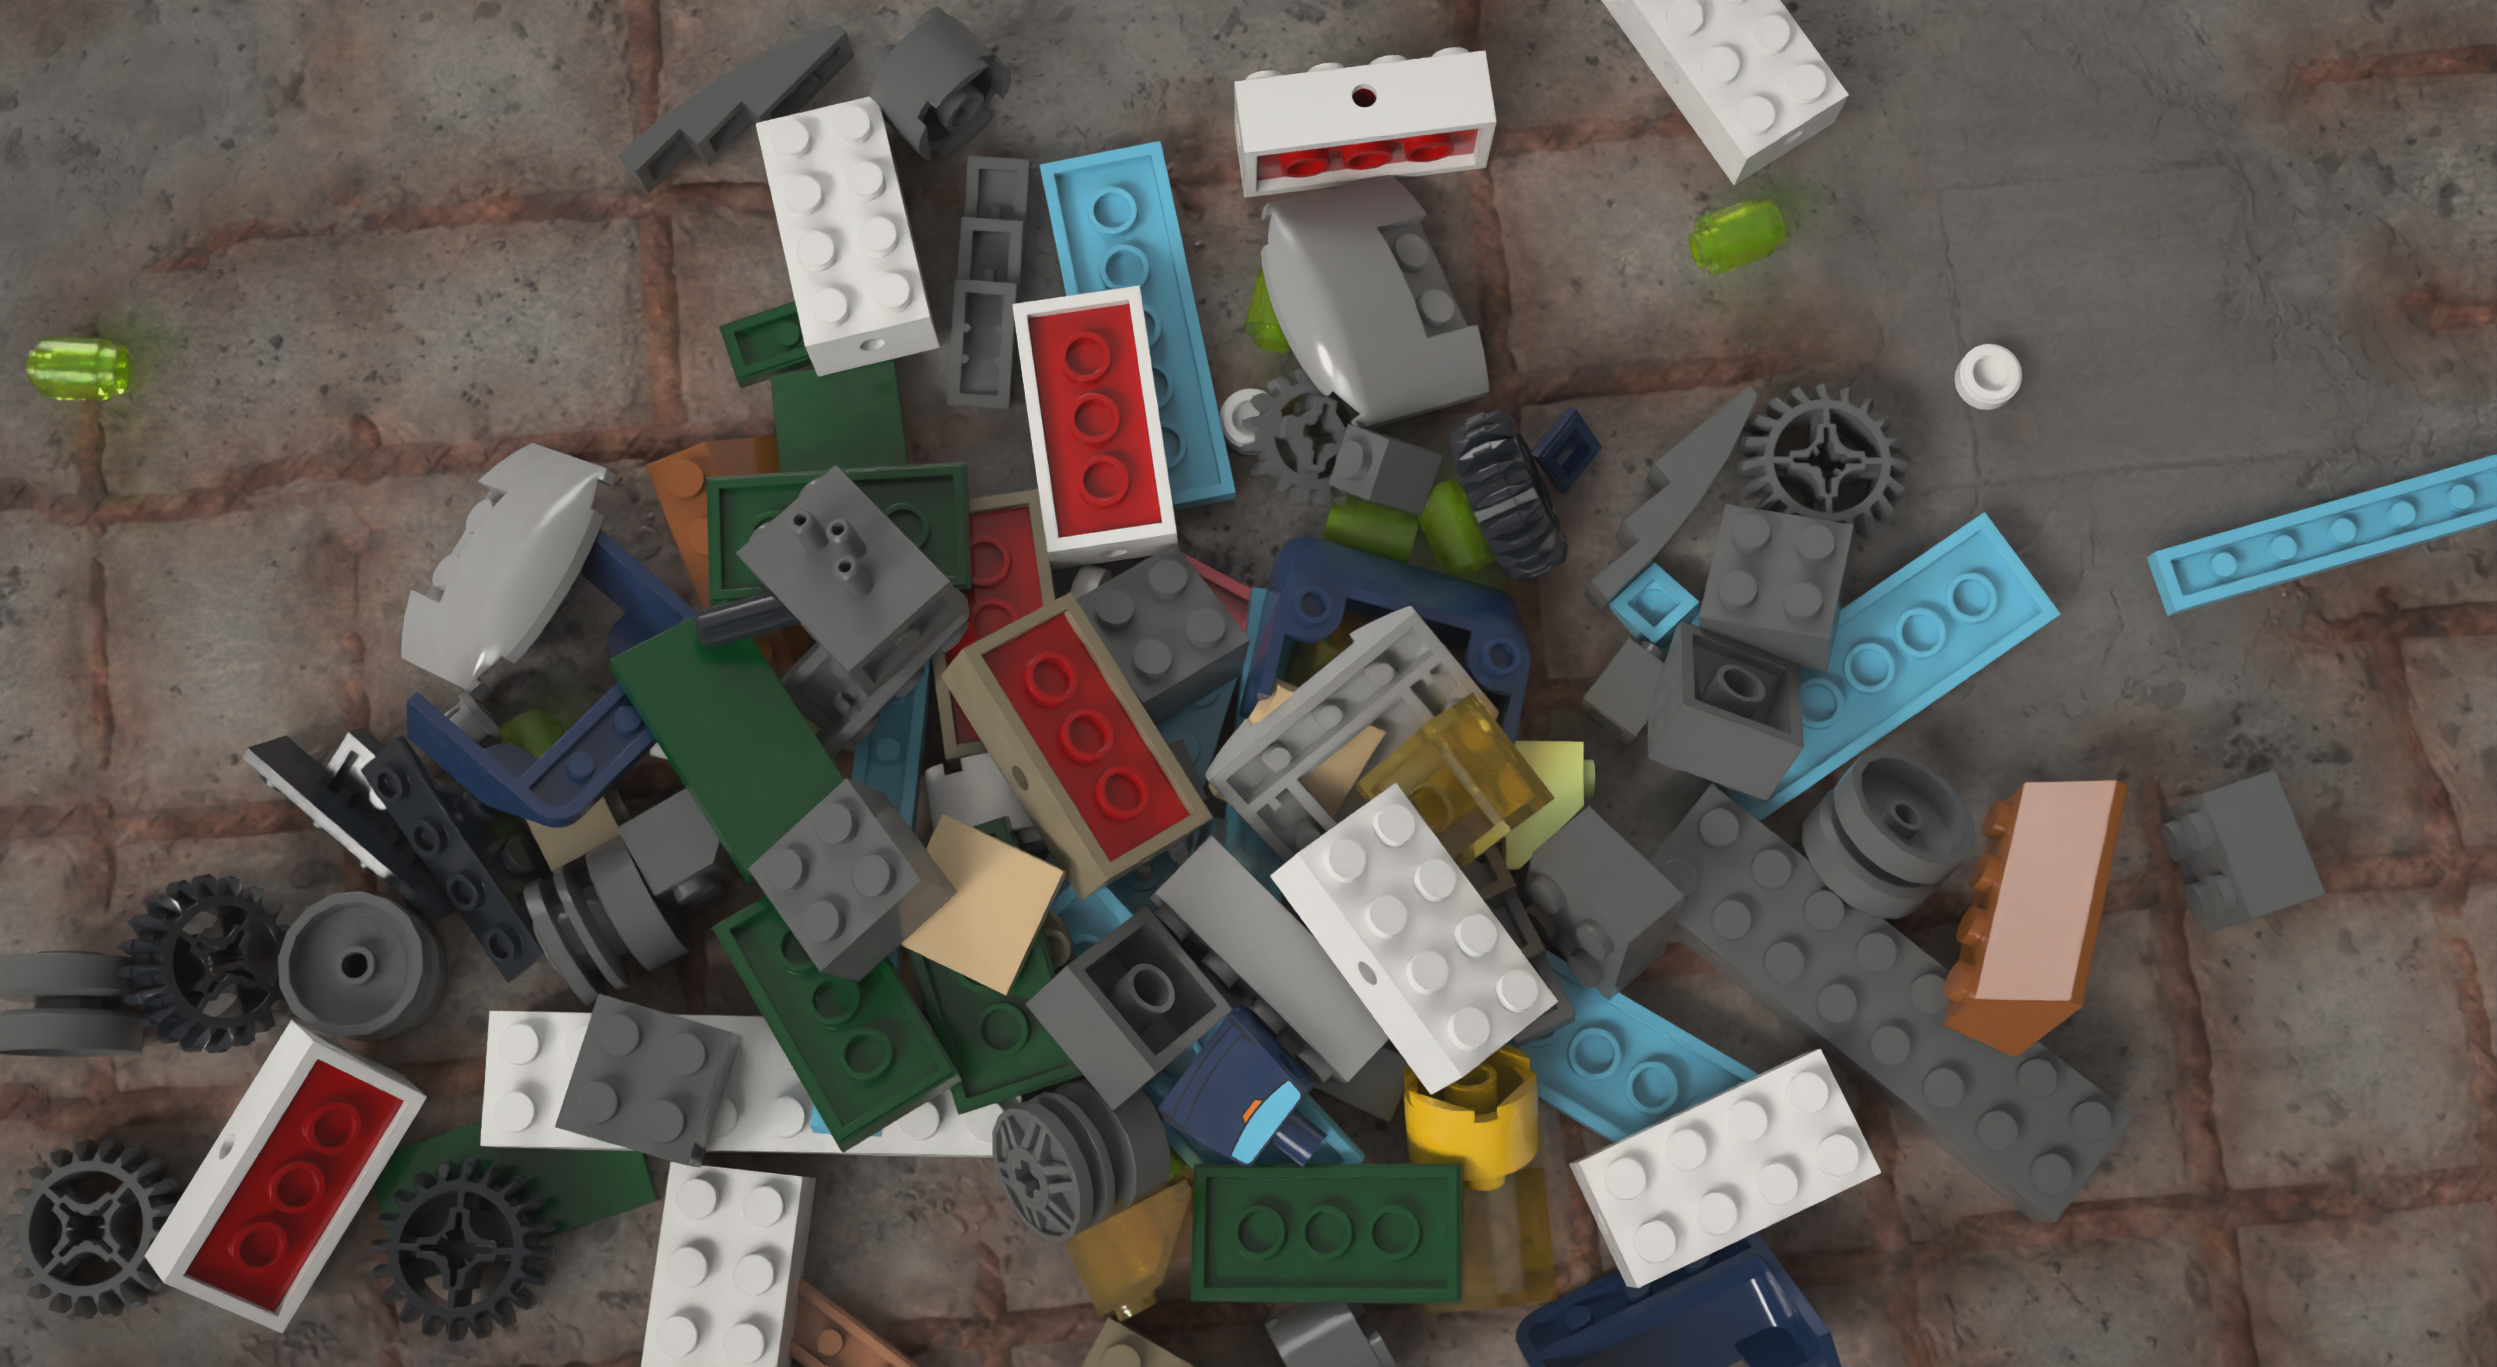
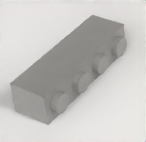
M1212 835L1149 898L1159 907L1153 914L1171 936L1178 942H1182L1188 936L1206 954L1200 961L1201 965L1223 987L1229 989L1236 983L1254 1001L1248 1009L1272 1035L1277 1036L1283 1030L1301 1048L1295 1055L1296 1059L1321 1083H1325L1330 1077L1337 1084L1349 1082L1389 1039L1317 939Z

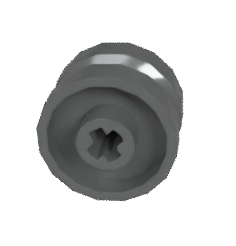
M1878 749L1862 754L1842 776L1836 787L1830 790L1812 809L1802 824V844L1812 868L1826 886L1850 906L1874 917L1900 919L1914 913L1933 894L1939 882L1947 879L1968 858L1975 846V830L1965 803L1945 779L1926 764L1901 752Z
M362 891L332 894L306 908L287 930L278 956L279 987L291 1011L313 1030L365 1043L397 1040L421 1027L440 1005L449 978L447 950L435 926L422 915L405 905ZM366 960L368 961V968L364 964Z
M71 950L1 955L0 999L12 1002L34 1003V1008L0 1011V1055L115 1057L143 1054L144 1027L136 1024L139 1016L133 1012L102 1009V1004L126 1003L122 1001L129 991L135 989L133 979L126 980L116 975L122 967L132 964V957Z

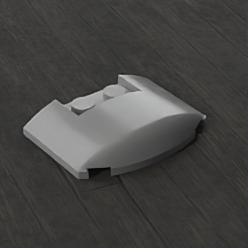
M1385 175L1269 202L1263 208L1261 221L1270 219L1268 244L1261 250V260L1267 291L1282 332L1302 368L1325 397H1328L1334 391L1342 400L1361 413L1351 423L1364 429H1372L1482 398L1489 393L1487 366L1478 325L1467 326L1420 223L1427 216V213L1414 196L1392 175Z
M531 443L502 460L481 477L478 482L489 488L490 491L486 498L471 510L466 520V530L453 552L446 556L436 567L432 578L433 584L425 596L414 590L410 592L404 616L401 658L480 698L485 695L491 688L483 684L479 677L486 674L502 656L516 664L543 631L570 590L593 546L604 519L602 514L591 509L597 483L600 482L613 487L615 474L599 465Z
M1412 606L1387 614L1350 633L1349 635L1354 640V643L1295 690L1291 697L1260 722H1256L1253 726L1246 718L1228 739L1204 774L1211 785L1285 863L1395 783L1408 797L1457 773L1461 776L1477 755L1470 745L1475 739L1483 717L1485 716L1493 725L1499 714L1497 708ZM1372 722L1381 725L1386 733L1335 816H1333L1301 780Z

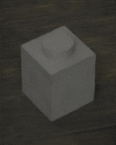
M1348 424L1328 484L1367 501L1422 515L1443 455L1399 438Z
M1629 638L1576 709L1628 747L1648 721L1649 710L1667 654L1650 642L1643 641L1639 645Z

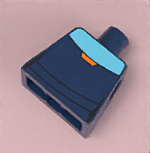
M1240 1004L1229 1013L1156 1109L1161 1121L1249 1168L1270 1143L1274 1144L1303 1167L1327 1136L1326 1133L1296 1110L1314 1087V1081L1258 1018L1243 1004Z

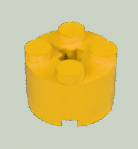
M1504 1044L1463 1078L1432 1095L1408 1064L1404 1069V1105L1409 1164H1462L1464 1168V1181L1468 1187L1478 1191H1490L1501 1187L1505 1183V1175L1521 1169L1535 1157L1540 1146L1538 1083L1536 1071L1533 1073L1530 1069V1059L1524 1052Z

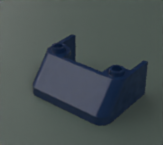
M599 529L593 546L581 568V574L626 612L609 632L607 639L609 659L699 614ZM619 682L538 760L525 749L513 744L502 743L483 749L417 691L407 700V738L487 806L548 827H566L580 820L657 743Z
M1312 537L1294 539L1284 546L1272 566L1238 716L1249 718L1258 701L1269 699L1272 695L1284 637L1306 643L1319 642L1328 638L1338 628L1342 617L1368 624L1387 614L1412 606L1443 644L1465 650L1464 665L1466 672L1479 688L1488 692V699L1499 711L1494 725L1485 716L1482 721L1476 751L1477 755L1475 756L1471 778L1484 781L1512 760L1531 664L1530 652L1519 608L1509 594L1495 587Z
M1758 1232L1640 1288L1626 1286L1620 1271L1617 1270L1531 1312L1521 1321L1516 1331V1342L1527 1367H1728L1740 1360L1744 1362L1746 1367H1842L1829 1329Z

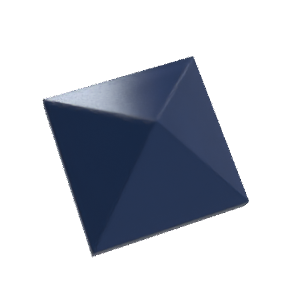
M1569 407L1538 439L1532 456L1557 491L1565 494L1598 454L1602 446L1578 411Z

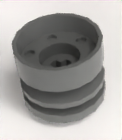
M621 835L586 853V864L592 881L590 885L585 887L569 868L561 866L555 869L553 873L559 897L548 883L540 878L524 886L523 890L526 905L533 920V929L545 956L557 974L567 981L575 994L585 1005L591 1007L595 1005L598 994L607 996V989L601 972L615 989L622 991L630 986V974L624 955L631 952L643 967L655 973L691 953V944L676 908L654 897Z
M1081 1075L1055 1089L1053 1093L1044 1092L1028 1102H1022L1009 1108L998 1116L992 1131V1155L999 1182L1019 1217L1028 1228L1044 1240L1061 1243L1108 1219L1110 1214L1117 1215L1163 1191L1170 1176V1149L1164 1125L1152 1101L1141 1088L1113 1111L1087 1078Z

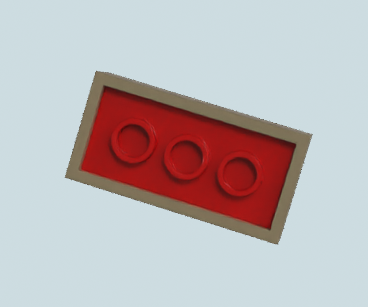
M1038 489L969 499L973 593L964 594L968 600L969 617L966 621L969 622V627L964 636L952 649L945 653L938 649L932 655L945 758L953 772L962 770L960 758L989 752L944 682L941 674L965 647L1057 599L1054 572L1047 553Z
M1072 592L965 647L941 674L944 682L1059 867L1067 871L1066 878L1081 901L1186 840L1213 818Z

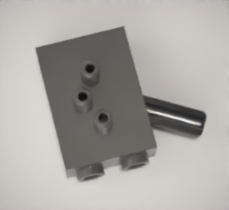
M835 465L821 478L809 482L791 505L774 520L758 527L751 535L748 543L736 552L739 558L769 592L702 610L695 619V625L702 645L705 648L712 649L800 624L860 689L870 697L968 609V606L950 580Z

